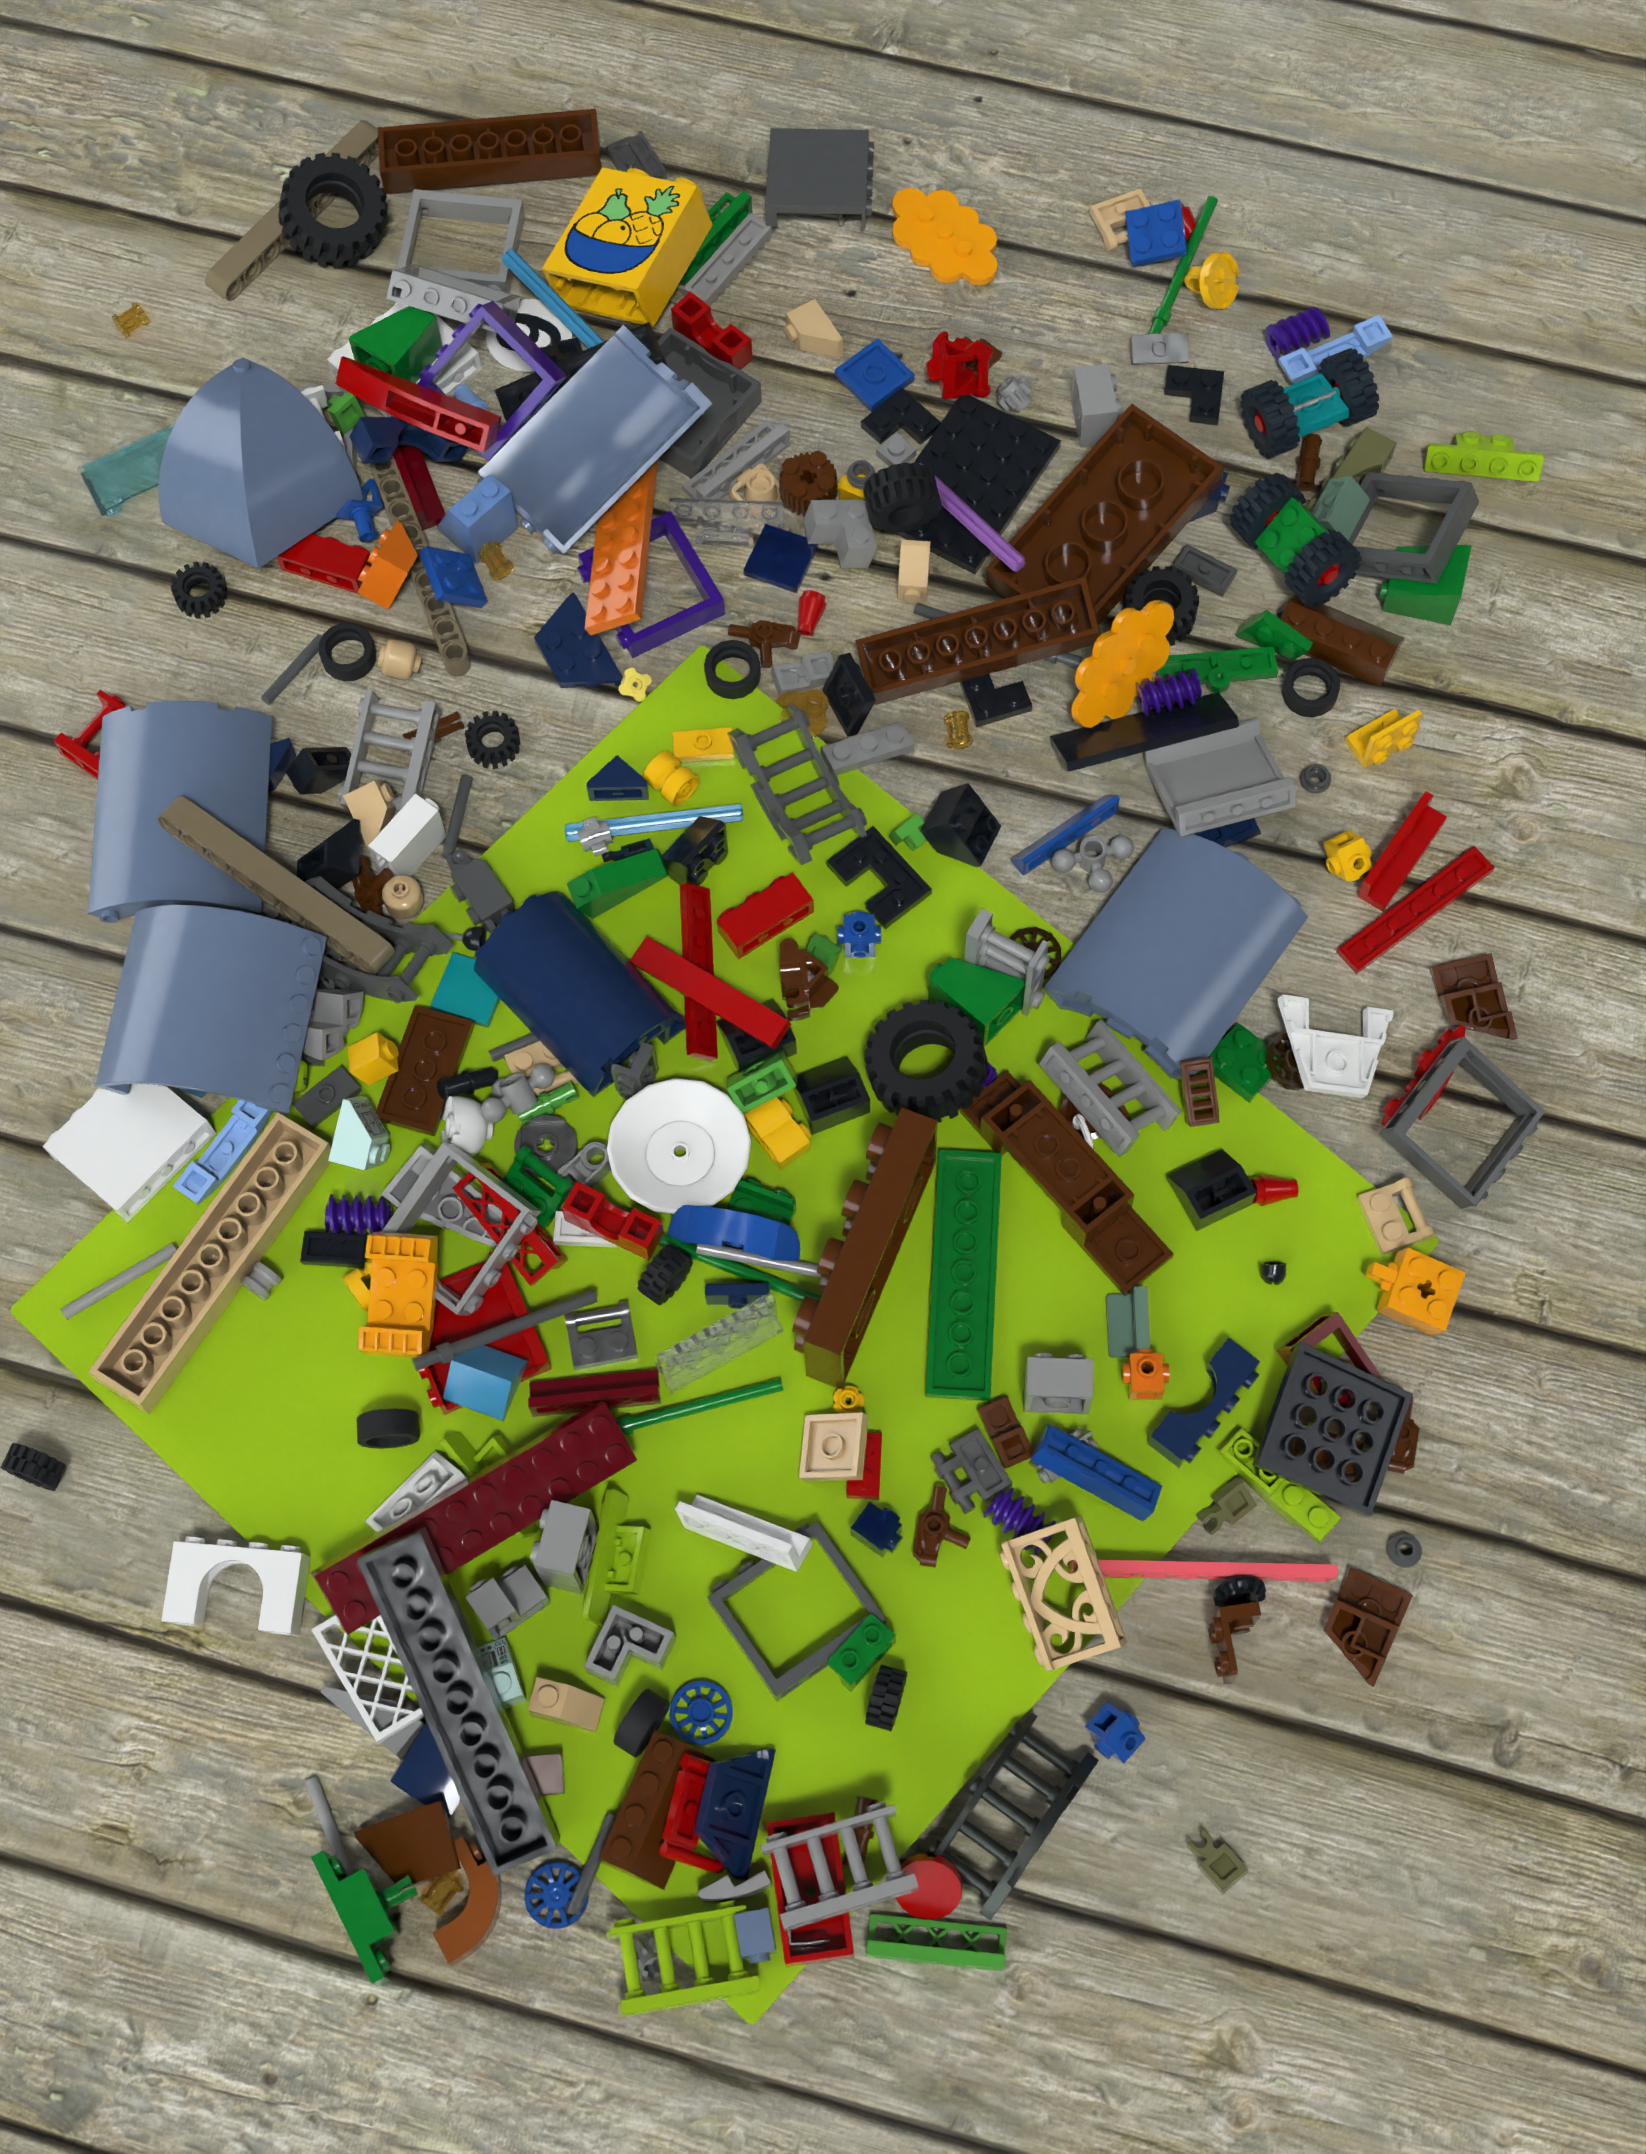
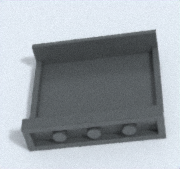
M771 128L765 204L766 226H777L778 213L861 214L862 228H866V216H872V199H867V197H872L873 180H868V178H873V161L868 160L874 159V142H869V130Z

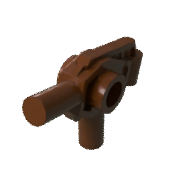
M762 620L752 623L751 627L730 624L728 629L729 636L747 638L751 646L760 649L761 667L763 668L773 666L771 648L787 647L796 650L801 636L792 625Z
M362 857L360 858L361 870L359 875L352 879L355 899L364 911L370 910L384 917L380 907L384 904L382 889L384 884L393 877V873L390 869L384 868L375 878L369 870L370 863L368 859Z
M1413 1396L1387 1471L1404 1474L1406 1470L1414 1468L1419 1427L1414 1423V1419H1411ZM1363 1434L1364 1444H1367V1438Z
M934 1486L931 1508L919 1515L913 1556L920 1561L919 1565L936 1568L938 1551L943 1540L967 1549L971 1537L949 1527L950 1516L943 1511L947 1488L942 1486Z

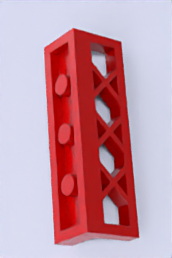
M1427 791L1422 795L1375 863L1360 888L1358 897L1382 912L1390 904L1446 822L1447 816L1430 807L1434 795Z
M480 1163L481 1166L506 1184L490 1163ZM470 1172L452 1188L498 1245L507 1233V1229L511 1227V1225H507L508 1219L513 1224L521 1211ZM475 1178L483 1187L482 1200L472 1199L464 1190ZM488 1194L494 1201H488ZM476 1203H480V1204H481V1210H480V1208L476 1205ZM488 1204L498 1205L502 1210L501 1224H493L488 1220ZM538 1222L535 1228L528 1235H524L521 1240V1249L518 1251L520 1252V1259L515 1255L510 1260L530 1286L536 1284L551 1269H559L568 1261ZM496 1228H501V1232L499 1233ZM527 1243L533 1250L527 1249ZM527 1253L537 1254L545 1264L534 1275L526 1267Z

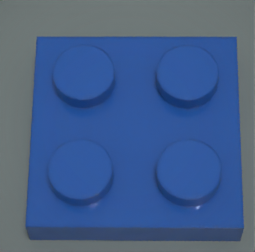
M1180 199L1125 211L1133 267L1188 255Z
M878 338L835 369V376L871 412L901 387L904 389L914 381L915 375Z
M425 546L419 552L438 601L482 608L488 602L473 560L469 554Z

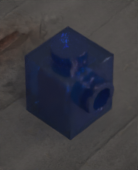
M869 1502L851 1526V1536L883 1558L887 1551L893 1553L903 1539V1536L900 1535L902 1532V1524L899 1523L900 1517L886 1507L881 1510Z

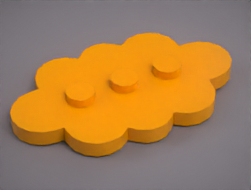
M905 188L894 195L892 211L897 220L892 228L893 240L899 247L910 250L911 259L915 264L922 267H930V272L934 279L947 284L964 278L973 285L981 286L987 285L995 279L998 264L993 252L997 246V235L993 228L979 223L978 214L974 209L959 206L957 197L945 190H937L926 196L918 189Z
M1153 600L1141 611L1135 608H1126L1116 615L1111 631H1107L1097 638L1093 646L1092 655L1085 658L1076 670L1075 684L1080 692L1076 696L1071 709L1075 722L1089 728L1098 725L1105 716L1117 719L1124 717L1130 711L1134 698L1137 696L1136 682L1140 686H1142V681L1145 678H1149L1152 682L1153 672L1165 665L1169 657L1170 644L1165 636L1170 631L1174 621V611L1170 605L1160 600Z

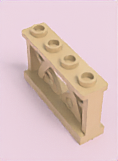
M1082 1515L1001 1543L1003 1550L1000 1551L1003 1565L1007 1570L1010 1569L1014 1579V1582H1012L1014 1596L1018 1602H1022L1026 1613L1023 1614L1024 1625L1028 1633H1033L1037 1644L1034 1647L1035 1656L1041 1666L1044 1665L1046 1672L1120 1648L1128 1643ZM1064 1530L1068 1536V1539L1061 1543L1054 1551L1041 1539ZM1028 1545L1038 1546L1045 1552L1048 1558L1044 1562L1040 1556L1032 1554L1030 1556L1035 1560V1564L1032 1568H1028L1023 1563L1021 1557L1023 1549ZM1063 1559L1064 1564L1068 1567L1069 1561L1075 1560L1078 1564V1570L1075 1573H1069L1061 1565L1060 1561ZM1054 1569L1068 1581L1084 1582L1086 1591L1078 1596L1073 1605L1072 1618L1058 1612L1043 1600L1047 1583ZM1036 1577L1032 1588L1029 1578ZM1089 1603L1093 1606V1614L1087 1615L1083 1612L1085 1621L1080 1620L1082 1604ZM1043 1617L1052 1623L1047 1628ZM1069 1631H1073L1075 1643L1070 1652L1060 1653L1056 1651L1051 1642L1052 1635L1055 1633L1060 1634L1063 1644L1069 1637ZM1082 1633L1103 1634L1104 1643L1081 1650L1083 1642Z

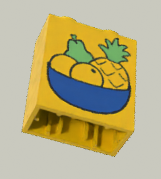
M602 167L542 267L549 285L574 310L641 325L649 322L651 327H654L713 226L702 199L703 193L701 189L691 180L682 177L669 181L651 177L646 172L637 168H629L624 172Z

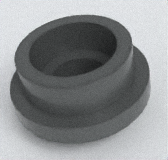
M857 460L848 468L847 480L853 487L863 489L865 488L866 481L870 480L869 477L876 472L869 462ZM860 474L865 475V477H857V476L860 475Z
M1313 764L1308 766L1301 776L1302 786L1311 793H1322L1331 784V774L1323 765ZM1311 778H1318L1321 782L1315 783L1311 781Z
M1401 1534L1390 1542L1388 1554L1394 1564L1399 1567L1409 1568L1420 1560L1422 1547L1415 1537ZM1400 1546H1409L1411 1555H1403L1400 1551Z

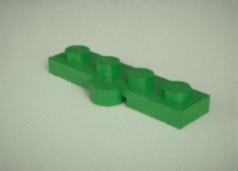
M1274 646L1169 655L1165 665L1157 670L1158 676H1161L1163 681H1165L1167 673H1172L1176 679L1178 671L1182 670L1188 675V670L1195 668L1200 684H1207V687L1214 693H1223L1228 690L1230 682L1277 678L1278 674Z

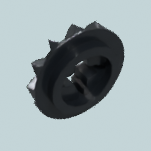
M1236 1576L1230 1578L1214 1590L1213 1599L1215 1606L1225 1607L1261 1602L1266 1599V1587L1264 1582L1256 1577Z

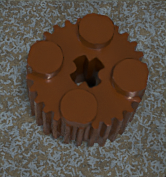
M814 451L809 454L806 452L805 455L800 453L799 456L794 455V458L785 459L782 464V472H780V494L784 508L790 509L792 513L797 512V515L803 514V517H805L811 500H836L838 495L836 469H834V464L827 460L825 453Z

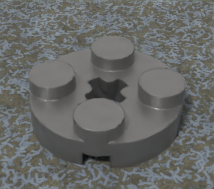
M541 1115L529 1120V1124L517 1132L514 1141L515 1154L523 1146L527 1145L534 1151L533 1155L556 1173L578 1153V1143L572 1128L561 1118L552 1115ZM544 1140H550V1144L554 1146V1149L550 1150L549 1153H543L542 1150L537 1149L538 1146L544 1144ZM528 1166L524 1169L529 1174L542 1178Z

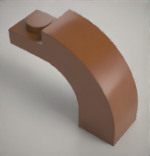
M463 1836L454 1840L459 1861L469 1880V1898L464 1910L457 1918L433 1932L448 1964L452 1966L472 1955L484 1944L496 1925L502 1901L499 1874L493 1876L487 1861L481 1865L478 1863V1861L483 1859L474 1840L468 1843L467 1839Z

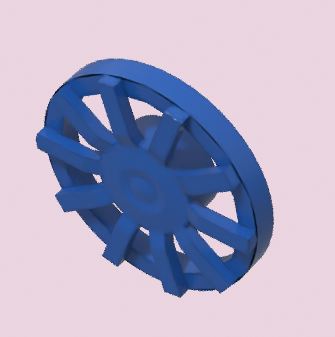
M696 1681L689 1683L676 1693L671 1702L670 1721L673 1729L681 1739L693 1745L705 1746L718 1741L726 1734L732 1722L733 1709L728 1695L721 1687L711 1682ZM700 1687L711 1689L706 1699H702ZM692 1689H695L697 1699L694 1701L685 1694ZM715 1692H717L723 1700L712 1705L711 1700ZM680 1698L689 1705L688 1709L676 1707ZM726 1704L727 1715L715 1713L714 1710ZM675 1713L687 1714L688 1718L677 1723ZM714 1718L726 1720L722 1729L713 1722ZM692 1723L693 1726L687 1736L680 1728ZM708 1725L717 1733L708 1738L706 1730ZM698 1727H701L703 1739L693 1738Z
M550 1863L536 1870L530 1876L525 1888V1905L530 1916L538 1924L550 1929L566 1928L577 1922L587 1908L589 1892L579 1916L574 1915L571 1919L567 1920L564 1908L568 1906L574 1893L570 1892L569 1888L579 1881L581 1873L573 1866L565 1863ZM560 1868L558 1881H554L551 1869ZM566 1870L572 1872L575 1875V1877L571 1879L567 1884H564V1877L566 1874ZM544 1872H546L549 1880L548 1885L537 1879ZM535 1883L544 1890L543 1893L531 1894L533 1884ZM530 1899H543L544 1902L533 1910ZM548 1906L550 1909L545 1921L537 1914ZM555 1910H559L561 1923H551Z

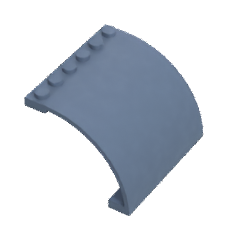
M163 905L137 911L95 1087L121 1095L129 1093L131 1084L180 1087L223 1095L256 1104L255 1106L276 1113L288 1114L327 937L272 918L224 908L195 905Z

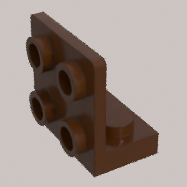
M1259 1602L1219 1607L1211 1619V1624H1208L1211 1644L1216 1643L1218 1657H1214L1217 1677H1223L1224 1685L1231 1684L1238 1675L1231 1635L1250 1632L1249 1627H1253L1261 1616Z

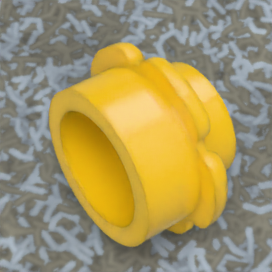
M851 1385L845 1386L844 1389L839 1388L833 1395L835 1411L838 1414L859 1413L860 1408L864 1406L865 1402L863 1394L858 1392V1388ZM847 1398L851 1399L850 1404H847L845 1402Z

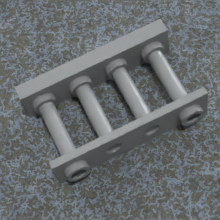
M366 689L365 698H361L358 705L360 719L345 784L342 783L338 792V800L341 801L340 804L346 811L350 810L343 795L358 789L361 772L401 779L405 783L403 794H399L398 797L394 796L395 799L392 800L396 812H399L414 794L422 797L441 709L436 702L424 700L422 709L419 708L418 711L377 704L378 697L372 690ZM374 716L414 722L418 726L416 737L406 739L371 732ZM368 744L409 751L411 755L409 766L406 765L405 768L364 761Z
M981 909L966 933L964 962L1023 979L1026 984L1022 1014L1028 1016L1032 1008L1038 1009L1045 996L1042 988L1045 968L1050 960V956L1047 955L1049 943L1043 940L1037 951L1034 952L995 932V927L992 926L993 914Z
M1102 1020L1097 1021L1086 1037L1085 1041L1087 1043L1068 1052L1059 1041L1049 1048L1039 1063L1118 1157L1130 1150L1140 1136L1137 1131L1155 1121L1166 1131L1182 1112ZM1096 1052L1105 1062L1106 1066L1088 1075L1079 1065L1078 1061ZM1116 1075L1127 1089L1108 1098L1099 1088L1098 1084ZM1136 1098L1147 1112L1128 1121L1118 1110V1107Z
M880 1802L866 1807L867 1813L789 1837H787L786 1832L766 1837L767 1843L760 1845L763 1856L774 1853L788 1906L785 1907L786 1913L780 1914L784 1932L918 1891L919 1887L915 1873L907 1875L906 1870L902 1871L887 1822V1818L896 1816L894 1805L887 1807L885 1802ZM874 1823L889 1874L886 1876L887 1882L875 1886L872 1880L868 1881L854 1833V1828ZM838 1833L841 1834L855 1883L852 1886L853 1892L840 1896L839 1891L834 1889L820 1840L821 1838ZM805 1843L808 1845L821 1891V1896H819L820 1902L806 1906L805 1901H801L787 1852L788 1848Z

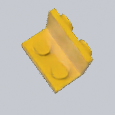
M1393 709L1347 735L1344 742L1364 768L1372 764L1379 765L1386 761L1391 753L1398 749L1404 751L1415 742L1414 738L1420 728L1419 725L1423 713L1418 709L1402 718L1397 710Z

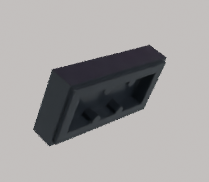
M304 1231L300 1262L303 1265L365 1268L368 1236Z

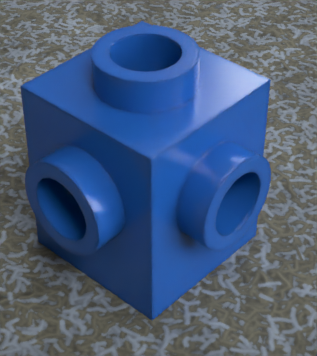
M857 911L850 915H844V926H838V944H844L845 958L875 957V944H881V925H875V914Z
M1108 1702L1104 1704L1085 1726L1097 1741L1094 1747L1107 1759L1113 1756L1123 1764L1146 1739L1137 1728L1140 1722L1127 1710L1122 1712Z

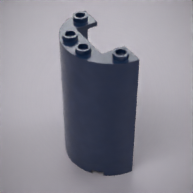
M554 891L538 897L535 894L528 897L520 908L514 912H507L500 918L499 926L490 935L485 944L475 952V973L592 1097H595L614 1082L610 1070L612 1065H620L628 1059L634 1050H639L642 1042L648 1044L657 1037L665 1044L686 1028L685 1018L580 910L576 909L575 904L562 892Z

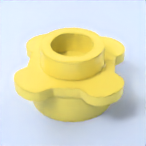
M628 668L624 672L625 676L619 686V692L623 696L634 697L635 701L641 702L646 698L645 691L647 686L651 684V677L648 674L642 675L637 673L634 668ZM634 682L637 683V687H636V688L633 687V683H634Z

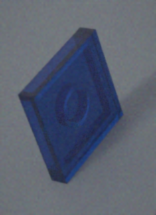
M765 523L743 569V573L750 578L798 593L819 544H808L807 537Z

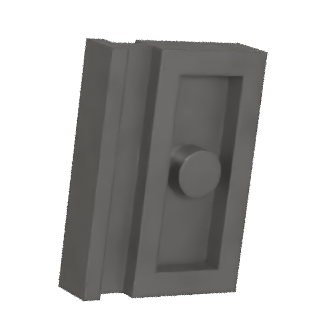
M639 131L638 135L634 137L630 135L606 146L607 154L617 170L626 172L629 168H637L654 178L667 177L665 167L642 131Z

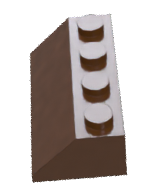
M1296 595L1288 601L1280 617L1283 622L1313 642L1309 652L1304 655L1321 659L1331 664L1334 668L1381 687L1404 641V637L1323 603L1317 607L1314 605L1308 607Z
M654 1730L599 1860L602 1864L665 1890L677 1861L660 1856L659 1849L664 1843L662 1836L678 1770H682L681 1758L684 1754H689L710 1762H716L717 1760L682 1741Z

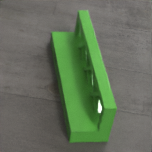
M870 1914L866 1957L1003 1972L1005 1969L1007 1928ZM876 1922L891 1924L899 1936L892 1942L875 1941ZM898 1925H906L910 1927L906 1929L904 1932H902ZM916 1927H924L934 1939L926 1946L913 1945L906 1935ZM931 1928L943 1929L944 1931L937 1936ZM952 1930L959 1931L968 1943L960 1950L948 1949L940 1939ZM966 1932L979 1934L971 1940ZM984 1934L999 1935L998 1954L981 1952L975 1945V1942ZM901 1939H903L906 1942V1944H901L898 1942ZM937 1942L941 1948L932 1946ZM971 1946L974 1951H967V1949Z

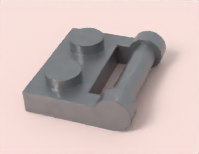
M628 1301L618 1302V1306L577 1314L572 1311L565 1314L575 1370L638 1358ZM621 1318L622 1326L578 1334L577 1326Z

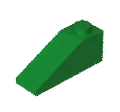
M656 848L590 869L566 884L576 909L594 919L666 878L669 874L662 856Z

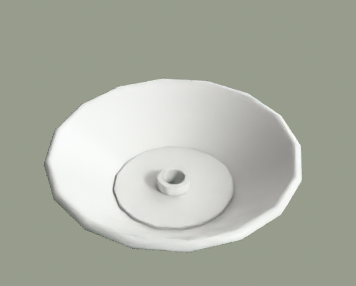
M673 1078L647 1085L625 1101L611 1123L606 1151L612 1175L629 1198L654 1212L675 1214L677 1209L683 1205L712 1207L733 1192L748 1167L751 1138L744 1114L728 1094L704 1081ZM681 1149L686 1152L682 1157L675 1156L677 1150Z

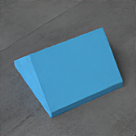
M484 1345L454 1356L455 1360L451 1361L443 1399L504 1422L528 1361Z

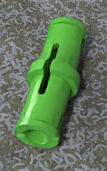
M570 1080L547 1093L545 1091L540 1092V1096L536 1097L537 1103L529 1110L517 1115L524 1126L534 1117L554 1114V1110L579 1099Z

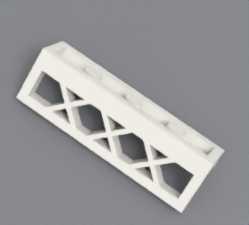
M699 1495L695 1497L691 1505L679 1501L675 1508L684 1528L796 1572L812 1546L810 1538Z

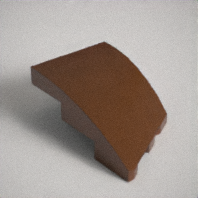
M1492 953L1430 967L1437 996L1449 1025L1459 1027L1462 1024L1468 1030L1510 1040L1518 1039L1512 1012L1508 1011L1502 983L1498 982Z
M1351 1567L1324 1631L1363 1676L1368 1685L1374 1687L1413 1594Z
M444 1801L411 1810L354 1832L355 1838L394 1883L405 1878L407 1875L410 1876L413 1884L405 1889L433 1881L434 1877L461 1869Z

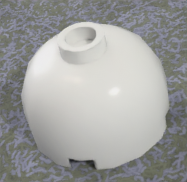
M462 1096L448 1097L442 1120H446L445 1131L441 1130V1144L455 1145L468 1156H474L483 1149L486 1139L491 1140L493 1123L483 1118L481 1104L477 1101Z

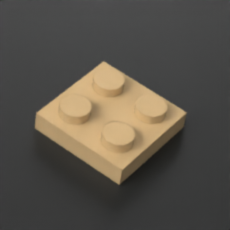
M863 1412L805 1415L799 1479L805 1482L863 1480L869 1416Z

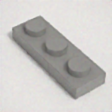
M898 722L822 746L820 754L829 770L833 769L837 776L912 752L914 743L903 723Z

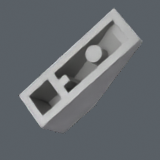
M324 1687L320 1691L327 1699L371 1734L347 1691ZM357 1693L359 1699L374 1702L375 1697ZM380 1698L379 1704L397 1707L398 1702ZM408 1703V1705L405 1708L402 1706V1709L410 1711L417 1710L410 1703ZM364 1706L370 1716L372 1708ZM377 1709L373 1723L379 1732L392 1725L395 1713ZM400 1714L399 1720L406 1717V1715ZM422 1718L382 1741L381 1744L399 1759H402L424 1725L420 1721Z

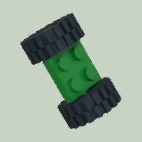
M1274 473L1273 476L1271 474L1266 475L1263 481L1261 479L1257 480L1253 488L1249 486L1245 490L1247 493L1238 498L1239 504L1234 505L1232 508L1234 513L1230 515L1231 527L1250 547L1254 549L1259 547L1285 574V584L1308 607L1313 605L1315 607L1320 606L1322 601L1327 603L1330 601V597L1338 596L1340 594L1339 591L1342 588L1345 589L1349 585L1348 581L1356 576L1354 571L1359 570L1361 566L1359 562L1362 561L1360 552L1339 531L1332 530L1329 532L1303 505L1306 503L1304 494L1284 474Z

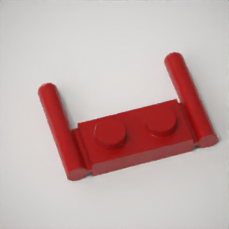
M684 1754L681 1758L682 1770H678L662 1836L664 1843L660 1846L659 1855L719 1874L723 1871L724 1866L718 1859L693 1852V1849L697 1848L699 1837L695 1834L694 1829L709 1764L713 1762Z

